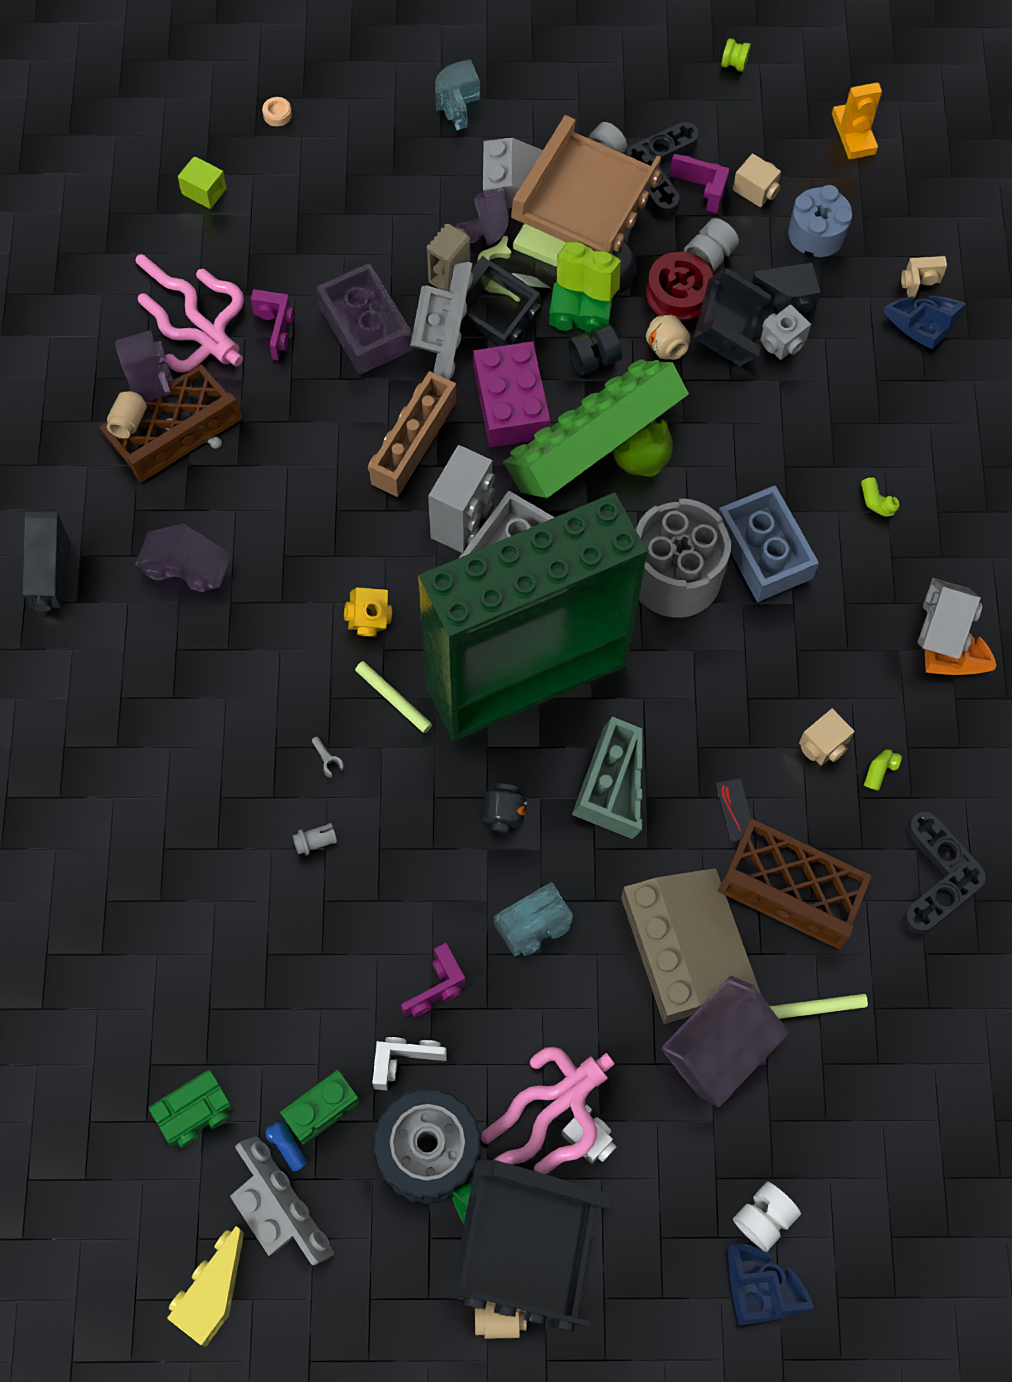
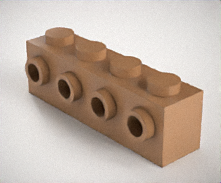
M429 371L423 382L417 385L411 401L402 409L396 425L387 433L379 452L369 462L368 471L370 472L371 485L396 497L400 495L456 404V383Z

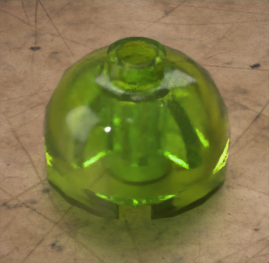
M654 419L613 449L612 453L619 467L625 472L637 476H653L659 473L661 468L671 458L673 440L666 422L662 420V424L656 423Z

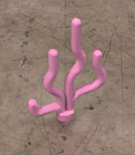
M139 254L136 257V263L164 287L184 293L186 315L201 329L174 328L170 324L166 311L147 294H140L138 302L155 316L160 331L166 337L179 341L195 340L202 345L189 358L183 361L177 359L172 354H167L164 357V363L172 370L184 373L198 366L212 354L223 364L232 363L234 366H239L243 361V357L239 354V346L225 334V326L243 307L244 296L240 288L232 282L218 280L205 269L197 271V278L215 292L229 294L232 297L230 305L218 315L213 325L198 312L196 290L189 282L184 279L170 277L145 255Z
M547 1047L536 1053L530 1059L532 1068L539 1069L547 1062L555 1061L566 1078L554 1086L538 1085L521 1091L513 1099L507 1112L481 1133V1142L483 1144H490L518 1121L528 1103L533 1100H555L537 1116L530 1140L525 1146L506 1151L494 1160L515 1165L533 1158L543 1145L548 1125L570 1106L575 1119L583 1129L582 1138L574 1145L560 1147L551 1152L534 1166V1171L546 1175L562 1162L575 1160L587 1154L597 1139V1127L593 1118L586 1110L585 1099L594 1087H598L608 1079L604 1072L615 1065L607 1053L597 1061L590 1056L578 1068L560 1048Z

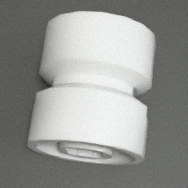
M766 1182L753 1196V1205L746 1204L733 1218L734 1223L744 1235L765 1252H768L781 1237L779 1230H788L801 1215L800 1210L793 1201L770 1182Z

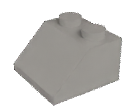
M514 138L484 141L483 191L490 210L512 208L513 198L543 150Z

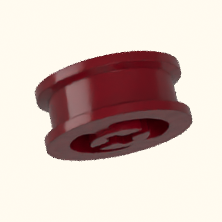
M672 252L661 256L650 269L646 287V299L651 309L659 316L674 315L681 322L699 317L708 280L713 277L710 267L698 256L687 252ZM661 283L666 284L665 291L661 287ZM694 283L698 287V291L693 289Z

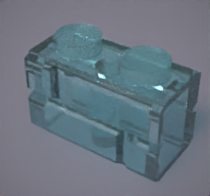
M551 882L494 916V925L514 956L521 952L524 956H527L541 947L540 941L551 935L553 939H556L565 934L570 929L568 924L572 923L573 915Z

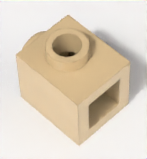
M752 153L736 172L733 191L757 206L762 207L768 199L773 200L779 192L781 185L778 182L781 171L772 163L766 162Z
M832 708L804 731L799 744L803 753L810 760H816L822 766L829 759L835 762L847 751L845 746L850 742L855 731Z

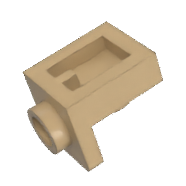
M945 256L910 258L906 270H903L901 275L902 287L907 288L908 297L916 296L920 284L933 285L941 283L947 268Z

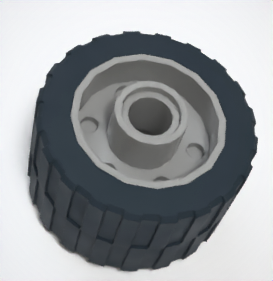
M425 1088L401 1095L399 1099L393 1101L388 1106L384 1114L382 1113L374 1134V1154L384 1180L387 1184H390L394 1192L412 1202H423V1204L441 1203L454 1196L453 1192L456 1189L469 1183L474 1175L476 1160H480L481 1134L474 1114L472 1115L469 1107L464 1102L458 1100L455 1095L442 1092L440 1089L425 1090ZM432 1140L437 1143L435 1150L426 1153L419 1149L422 1142Z

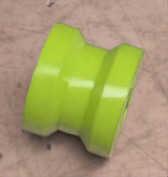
M729 38L724 50L721 66L726 68L733 66L736 67L737 71L743 72L751 44L746 42L739 44L736 43L735 39Z

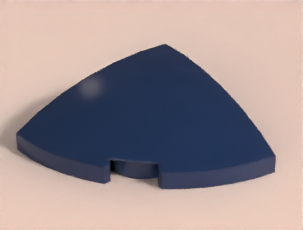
M911 296L896 300L885 307L884 313L899 329L922 345L933 349L954 326L964 311L966 303L940 296H929V299H918L914 302L915 297Z
M739 1244L728 1247L731 1289L739 1325L782 1319L814 1309L812 1299L799 1277L791 1268L784 1272L779 1265L770 1262L773 1258L772 1254L748 1245Z

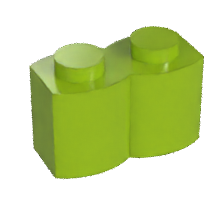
M566 242L557 254V283L566 289L584 292L596 300L610 301L620 287L621 260L608 252L593 251L590 247L579 242Z

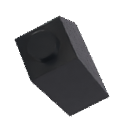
M27 511L25 513L23 596L29 607L37 611L45 612L50 611L51 608L61 609L70 539L58 513Z

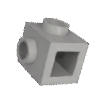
M790 304L779 314L773 313L764 321L760 341L768 352L774 353L782 360L789 353L794 355L802 348L807 340L811 323Z

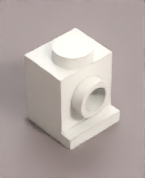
M586 1105V1110L590 1114L592 1109ZM574 1117L562 1130L561 1136L571 1145H574L582 1138L583 1129ZM598 1117L594 1119L597 1127V1139L589 1152L583 1155L591 1165L597 1159L604 1162L617 1148L612 1142L613 1139L609 1136L611 1133L610 1128Z

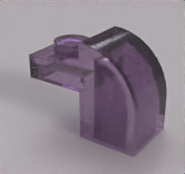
M505 186L476 194L474 202L479 218L455 225V228H461L468 234L470 243L482 239L481 235H484L487 246L497 242L505 233L511 216V207Z

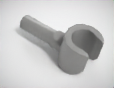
M319 737L313 738L312 743L324 761V774L327 777H332L331 772L327 769L330 763L338 764L340 770L343 771L342 760L336 756H331Z

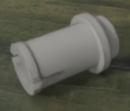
M328 823L305 832L298 830V834L292 835L297 853L309 855L311 850L337 843L332 824Z

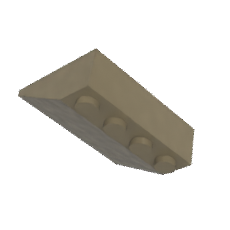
M716 868L656 877L623 888L621 899L663 1024L761 994L726 895L718 892L721 881Z

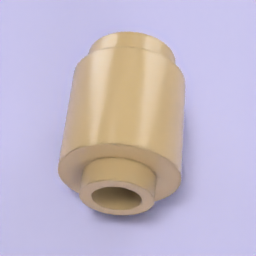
M132 391L119 393L107 417V429L116 437L129 438L131 434L136 432L147 409L146 403L138 393Z
M486 1304L485 1310L475 1308V1335H485V1339L519 1338V1330H526V1321L523 1320L524 1313L516 1312L515 1317L495 1314V1306Z

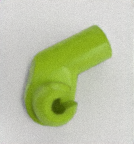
M866 478L861 481L865 503L869 509L882 516H892L899 509V501L896 497L888 496L885 498L879 494L876 478Z

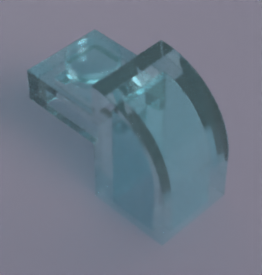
M471 59L445 67L438 74L435 81L436 110L444 109L447 119L453 120L456 130L467 128V108L465 103L480 100V81Z

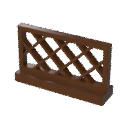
M199 364L143 399L147 405L146 410L154 411L152 419H141L138 427H149L147 436H133L134 434H131L129 438L116 437L108 431V422L99 426V428L142 483L209 439L242 420L243 417L236 398L230 392L227 393L202 364ZM200 376L205 380L203 388L189 387L190 383ZM171 394L180 395L177 403H164L165 398ZM186 396H200L198 404H184ZM207 396L220 397L210 405H205ZM161 411H173V419L159 420ZM182 412L195 413L186 420L179 421ZM156 428H169L167 432L159 437H154ZM131 444L144 445L135 452L128 453Z
M751 818L719 886L718 892L840 950L850 938L854 927L852 925L872 875ZM752 831L765 836L769 846L755 850L750 839ZM745 847H746L747 850H748V852L743 853V852H744V849H745ZM788 847L795 850L799 860L785 864L779 849ZM772 852L779 867L764 870L758 856ZM751 858L758 873L747 875L736 870L739 861ZM817 861L824 864L829 875L816 879L809 864ZM802 866L809 881L795 885L788 870ZM782 873L788 888L778 890L772 887L768 876ZM849 876L860 881L858 890L846 893L840 878ZM833 881L839 896L826 900L819 884ZM812 887L818 902L811 905L803 902L798 891ZM843 902L848 913L846 920L843 921L833 916L829 905Z

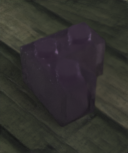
M151 330L116 340L115 346L119 360L132 392L138 393L144 401L171 394L167 381L173 380L168 363L162 364V361L166 360V355L161 340L155 342Z
M183 523L148 532L135 565L143 569L145 574L151 579L161 581L170 577H180L188 582L187 585L191 589L205 592V590L220 588L232 554Z

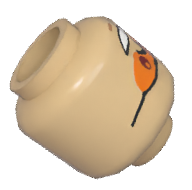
M664 315L652 320L646 332V340L659 358L675 360L683 356L688 350L690 333L676 316Z

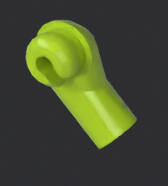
M890 749L884 750L871 762L863 786L879 791L886 769H899L902 756L898 753H893Z

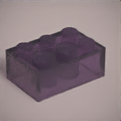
M370 263L316 287L319 308L359 375L413 351L412 346H410L412 339L411 330Z
M731 975L661 1047V1050L698 1096L720 1107L781 1043L789 1032L753 984Z

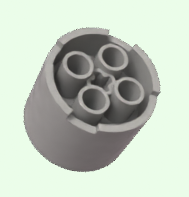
M679 499V502L666 503L658 507L655 505L641 518L636 531L647 549V557L639 601L648 609L667 617H687L703 611L715 600L720 591L731 552L729 534L722 523V517L715 510L695 500Z

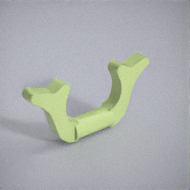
M503 236L496 246L482 251L478 256V261L482 256L488 260L497 257L509 259L511 257V250L507 247L508 237ZM493 280L485 287V290L489 292L509 295L517 302L521 300Z

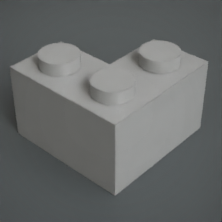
M932 578L923 604V608L928 613L918 639V644L924 649L960 659L962 651L966 652L971 642L972 634L969 633L973 621L976 622L981 614L982 603H979L980 597L967 587Z

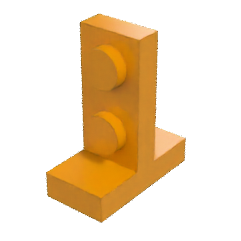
M878 82L850 88L847 103L833 107L832 116L849 160L874 155L877 152L878 145L871 127L882 93Z

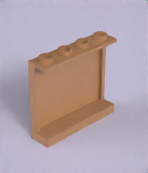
M565 115L513 198L511 218L564 242H579L590 247L593 251H604L610 254L613 251L618 252L625 239V230H631L635 224L638 215L636 211L638 208L643 209L650 195V192H648L650 187L656 188L661 178L662 171L658 170L661 157L657 156L651 166L575 133L576 119Z

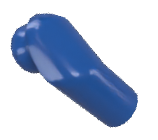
M276 1121L273 1125H269L265 1132L266 1139L269 1143L276 1144L291 1170L297 1171L304 1167L307 1160L297 1145L289 1125L282 1121Z

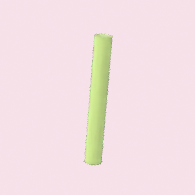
M364 661L358 664L355 671L418 729L426 733L432 727V723L368 664Z
M866 994L768 1006L764 1007V1014L767 1021L865 1008L868 1006Z

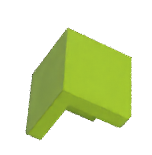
M193 157L178 175L181 193L209 209L214 206L227 189L223 171L197 157Z

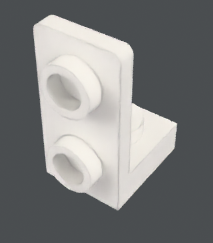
M387 1037L385 1042L377 1041L372 1081L374 1089L388 1090L389 1081H395L397 1060H391L392 1056L446 1061V1048L440 1047V1042L421 1040L419 1045L406 1044L405 1039L397 1037Z

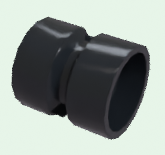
M609 324L592 329L589 336L586 333H582L567 340L572 363L577 372L582 376L599 369V364L608 366L622 359L619 340Z

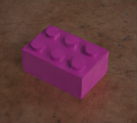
M533 342L474 350L473 370L489 448L533 441L535 439L534 435L538 431L550 427V417Z

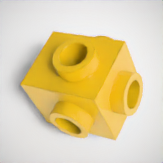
M358 587L350 592V602H346L344 609V619L349 621L348 629L358 630L357 635L376 636L377 632L384 630L386 624H390L392 617V607L387 605L388 590Z

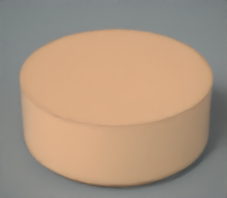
M272 97L263 104L264 120L269 125L283 126L290 121L292 117L291 106L286 99Z

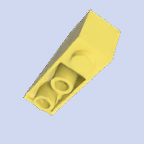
M235 1227L232 1232L226 1230L214 1246L218 1251L209 1262L204 1260L197 1267L192 1275V1279L195 1280L186 1293L183 1290L180 1291L168 1308L172 1312L167 1319L204 1347H207L229 1317L244 1232L238 1227Z

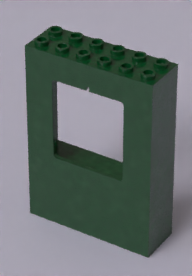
M615 492L418 575L426 688L453 742L626 667L647 549Z

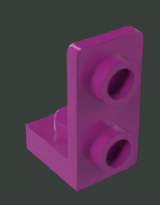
M674 154L670 176L706 185L703 196L708 199L706 211L718 213L730 168L716 163L696 160L689 156Z
M253 289L251 303L254 316H259L266 320L276 319L270 341L272 360H279L281 350L286 351L288 333H286L288 325L293 324L294 307H290L289 295Z
M447 943L434 949L436 960L432 961L439 979L446 978L447 980L401 1004L405 1017L411 1014L414 1017L421 1016L432 1008V1003L442 998L444 1001H449L462 993L461 988L465 986V977Z

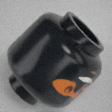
M495 784V788L487 790L482 819L486 823L491 824V831L510 834L511 828H519L523 825L527 797L520 793V787L508 784Z

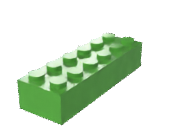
M644 359L632 363L628 367L629 371L627 373L610 379L605 383L606 388L601 392L585 397L581 401L582 405L580 407L563 413L558 418L559 422L551 428L546 427L538 431L534 435L535 439L529 444H523L513 449L510 453L511 457L503 463L519 491L524 494L548 498L686 397L689 393L673 362H659V360L644 361Z

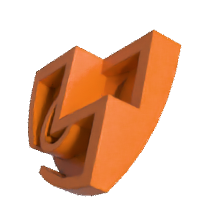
M972 636L968 650L966 652L962 651L960 659L925 649V668L928 673L967 675L989 672L996 668L994 656L981 637H978L975 643V639Z

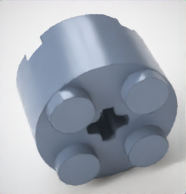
M832 185L812 188L803 192L795 200L789 223L788 235L793 246L803 253L805 251L814 253L815 257H825L837 252L845 241L852 219L850 203Z

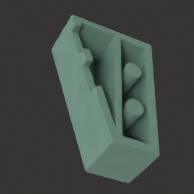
M615 717L610 718L602 730L572 815L631 839L642 830V819H640V801L642 800V728Z

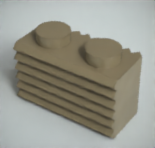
M444 224L441 232H437L434 240L430 241V245H427L428 281L441 290L450 291L455 264L470 262V237L463 229L455 228L450 224Z

